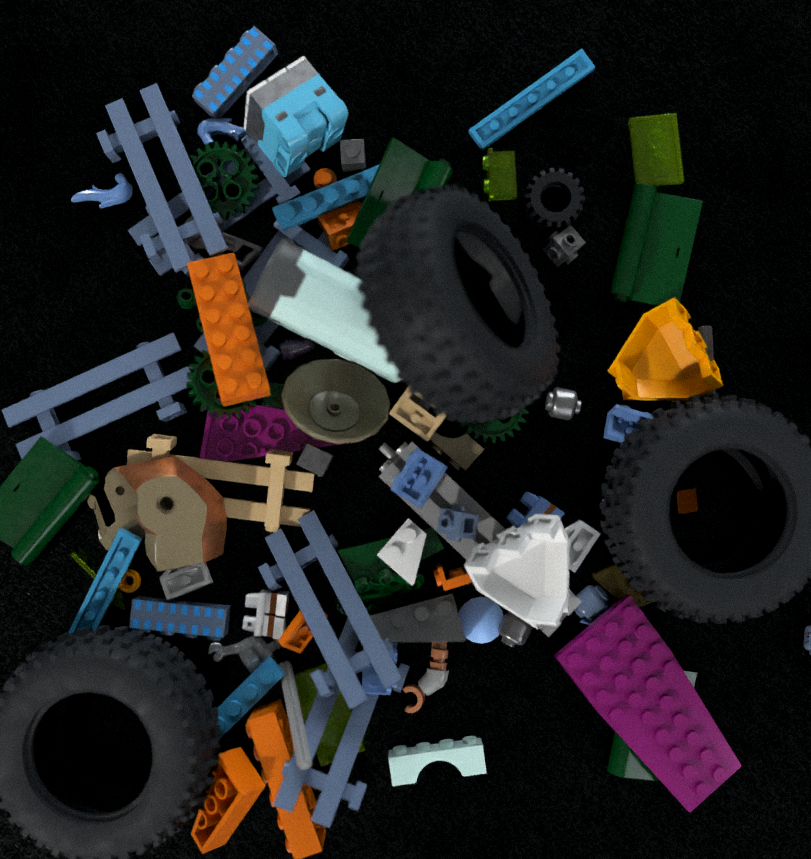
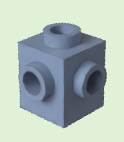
M451 505V509L441 508L437 533L447 535L446 539L461 542V538L475 539L479 514L466 512V507Z

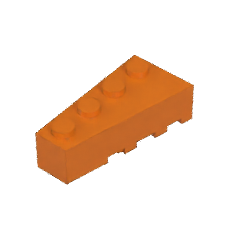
M241 747L218 754L220 757L217 769L212 771V774L215 775L214 781L210 789L206 791L208 795L204 800V807L199 809L191 832L202 854L227 843L266 786Z

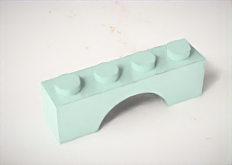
M466 736L460 741L444 739L438 744L431 745L429 742L418 743L416 747L409 748L405 745L394 747L393 750H389L388 758L392 786L416 783L423 767L434 761H446L455 765L463 777L487 773L482 740L476 736Z

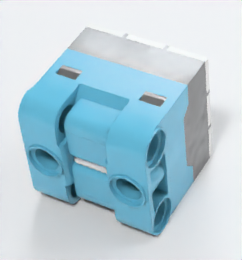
M303 56L247 91L244 129L274 164L277 171L283 177H287L303 165L306 157L318 149L324 152L341 140L348 117V110L344 102L337 97Z

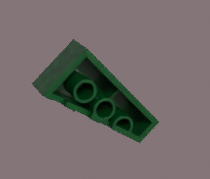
M431 526L420 528L427 534L420 561L444 549L436 531ZM393 535L339 548L338 553L354 583L360 577H366L369 580L379 582L377 574L383 569L395 572L377 556Z

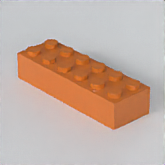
M235 252L188 262L187 266L223 407L271 396Z
M281 699L254 708L245 725L248 737L253 738L255 744L253 747L255 758L257 761H261L263 767L261 770L262 779L265 784L269 785L271 791L269 798L272 806L284 779V775L281 774L286 760L291 761L295 751L290 724ZM305 784L302 786L292 813L276 807L279 814L277 815L279 828L285 831L287 837L285 838V845L288 853H292L294 859H301L321 852L326 836L325 826L311 821L317 803L312 788Z

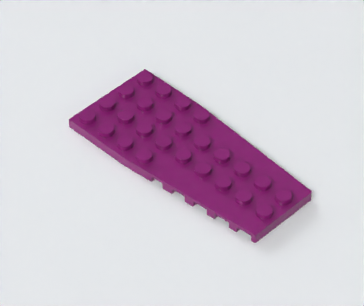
M625 594L554 655L593 708L688 812L693 811L741 767L740 762L675 656L630 595Z

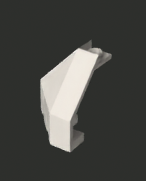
M535 514L528 518L529 522L517 529L513 526L497 535L498 539L485 545L482 542L473 548L464 566L479 592L536 629H538L540 624L557 626L563 612L568 613L570 540L559 515Z

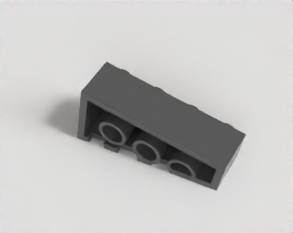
M453 593L370 616L383 640L388 638L393 643L466 641Z

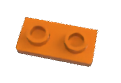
M360 200L317 217L318 224L327 236L329 247L332 251L349 245L346 239L361 208L362 203Z
M441 563L436 564L437 570H434L435 579L438 586L443 585L444 591L472 583L467 570H463L462 567L449 570V575L445 576Z
M299 610L296 617L278 640L282 647L300 654L313 637L301 610Z

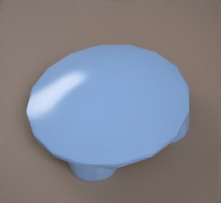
M476 597L464 603L459 609L458 614L465 637L472 642L481 644L491 642L498 637V627L504 617L499 605L488 597Z

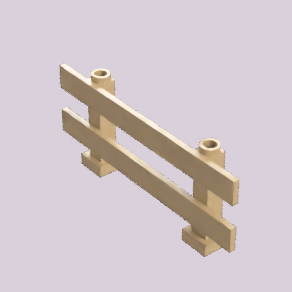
M151 435L147 438L146 448H152V452L128 449L127 465L174 456L185 462L204 478L268 486L267 503L223 497L227 517L265 522L266 531L277 532L280 524L301 527L298 519L311 511L310 508L283 505L284 488L313 491L315 473L286 469L293 461L292 451L270 449L266 453L265 463H270L271 466L266 467L170 454V450L177 445L176 436Z

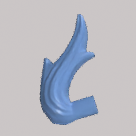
M232 118L206 119L197 128L199 137L204 144L210 145L211 148L214 146V141L211 138L214 135H226L238 142L239 139H242L248 133L243 127L230 124L233 120Z
M119 173L115 176L118 185L114 188L101 190L93 185L92 189L75 194L71 198V202L99 201L101 202L99 208L121 204L131 198L133 194L132 185L122 173Z

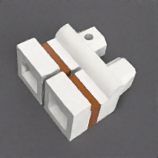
M261 590L259 593H248L246 595L245 607L257 608L256 616H244L242 629L254 632V636H269L279 640L286 630V614L288 613L290 592Z

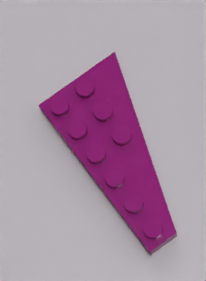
M248 405V414L241 410L240 418H237L233 413L230 420L227 419L226 414H223L222 418L218 420L217 413L215 412L211 417H208V410L200 459L230 462L266 456L270 449L295 452L304 450L306 444L321 448L345 443L336 444L315 439L297 428L283 409L259 405L253 408Z

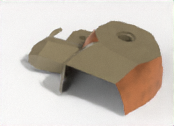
M174 456L120 467L116 466L109 471L105 477L104 491L115 514V522L110 527H107L104 523L96 497L89 494L86 498L89 508L94 509L99 525V541L105 549H110L120 528L141 538L145 537L146 554L157 571L204 563L222 555L224 552L227 515L223 497L204 477Z

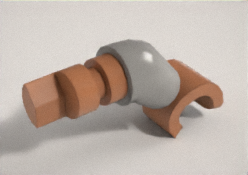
M432 642L431 657H433V660L430 661V667H427V671L419 679L418 685L408 684L404 686L403 691L405 693H415L418 700L416 704H408L404 710L405 712L414 713L418 711L425 701V694L429 696L445 685L449 674L447 662H445V659L448 658L447 642Z

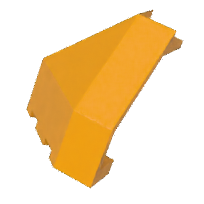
M675 297L642 315L608 369V372L615 377L617 386L622 390L623 400L685 401L689 399V396L699 395L701 397L723 386L720 371L715 360H709L705 351L707 346L698 330L696 332L693 330L692 325L688 322V319L691 317L687 309Z

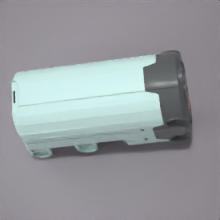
M282 238L270 257L248 302L249 310L305 338L315 341L351 362H356L375 372L376 375L390 382L397 383L400 381L396 376L398 371L393 363L388 365L385 360L387 357L385 350L382 346L378 347L375 342L378 339L375 330L369 328L367 324L370 317L368 311L362 309L361 303L365 299L357 287L361 283V279L302 249L296 243Z

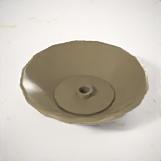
M318 359L299 366L286 379L282 391L285 412L297 428L315 439L336 444L359 442L375 435L387 422L391 406L385 386L372 372L356 363L340 359Z

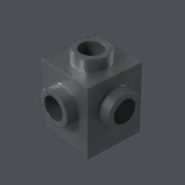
M570 225L561 233L556 230L547 238L549 243L542 250L558 267L564 261L569 264L578 256L576 251L586 242Z

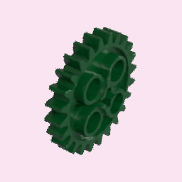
M217 141L214 143V148L205 144V152L198 148V157L190 155L194 161L192 166L205 196L208 190L212 188L216 190V196L208 200L213 213L219 212L225 220H228L229 213L234 218H237V210L246 213L243 206L246 204L252 207L249 199H257V196L252 192L253 190L260 189L258 185L254 184V181L259 180L260 177L253 174L258 168L255 165L249 166L253 159L251 157L245 158L247 154L245 150H241L238 153V146L235 144L231 149L227 142H224L222 148ZM218 160H221V170L218 167ZM230 163H236V171L231 174L227 173V166ZM213 165L212 174L205 176V167ZM221 176L226 179V181L222 182V187L217 183V181L221 180ZM238 186L239 194L236 197H230V189ZM222 188L223 193L225 195V202H222Z
M202 350L203 358L195 356L197 365L190 364L189 369L193 372H188L187 378L192 381L186 382V387L193 388L188 392L189 397L196 396L193 400V405L202 404L200 412L208 409V417H211L215 412L217 413L218 420L222 418L223 414H226L227 419L230 420L233 413L237 418H240L241 410L248 414V405L253 408L256 407L257 403L255 400L223 407L222 402L216 398L219 395V390L210 354ZM206 375H211L215 378V381L206 383L202 378Z
M522 408L521 412L510 416L506 423L500 422L497 417V419L488 420L482 425L476 422L471 423L467 420L465 423H461L459 427H468L465 434L473 431L474 440L481 435L483 443H486L488 437L491 438L492 443H495L496 437L499 436L503 442L505 441V434L510 437L514 436L512 429L521 430L518 422L526 423V420L521 416L522 414H528L529 411Z

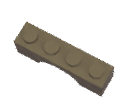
M416 395L410 396V400L429 412L430 406H424L421 403V398ZM435 431L429 439L433 442L431 447L440 455L443 452L451 458L448 462L458 471L460 468L466 471L484 450L468 434L457 438H446Z

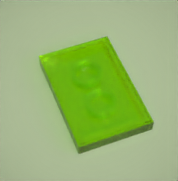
M670 113L630 118L628 121L635 183L654 187L682 184L684 176L677 114Z

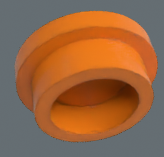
M322 168L315 173L313 181L315 187L320 189L337 182V178L332 170Z

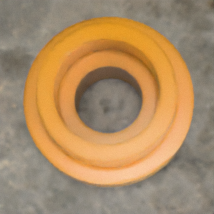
M128 569L119 588L127 593L136 591L141 585L140 574L134 569ZM128 576L133 578V584L127 583L126 579Z

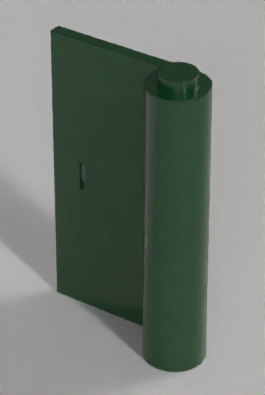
M394 137L391 138L346 242L362 250L360 245L363 239H366L365 236L373 223H376L375 220L380 215L386 212V208L400 197L404 195L407 197L413 192H418L420 189L448 185L453 174L451 164L443 159L430 161Z
M647 184L634 185L609 293L613 296L614 301L626 303L627 300L659 306L675 297L680 302L703 201L658 193L656 187Z
M40 436L0 486V540L13 548L11 552L12 557L20 564L30 566L100 482L99 474L95 469L84 466L42 436Z

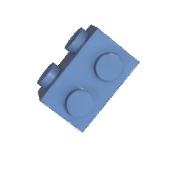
M617 404L607 413L603 438L618 443L627 442L624 439L626 434H631L634 429L639 430L636 424L641 420L652 419V414L631 409L627 405Z
M416 448L407 457L406 465L401 473L397 474L394 478L391 490L422 509L448 467Z

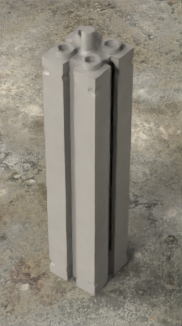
M404 442L396 452L386 443L379 448L388 458L379 469L382 472L379 477L390 488L393 486V480L396 475L401 473L405 467L409 454L414 452L416 448L420 449L413 442L409 445ZM446 473L443 474L422 509L400 496L436 531L438 529L441 508L451 509V505L466 507V512L479 514L475 539L461 538V542L446 539L447 535L439 533L466 560H468L475 546L482 542L487 545L498 539L497 535L505 531L490 514ZM569 590L568 613L563 612L557 626L540 624L539 628L549 637L562 624L561 621L567 615L569 616L582 601Z

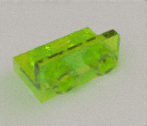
M488 148L486 156H482L483 171L487 170V179H484V193H488L489 201L516 199L517 184L514 151L493 152V148Z

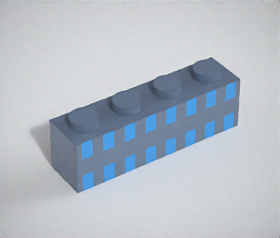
M255 26L250 31H245L235 48H230L225 54V59L211 69L209 77L195 87L192 97L197 105L213 119L221 118L278 55L276 45Z
M137 596L132 599L129 628L144 630L146 633H150L151 630L160 631L161 635L167 636L174 635V633H183V637L197 638L198 635L207 636L206 639L217 641L228 634L231 605Z

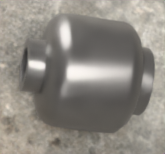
M557 387L553 392L549 391L545 410H548L551 417L570 420L574 413L579 414L581 400H577L578 396L575 391Z
M511 612L504 615L498 627V633L502 636L501 641L511 647H514L515 644L523 645L532 630V625Z

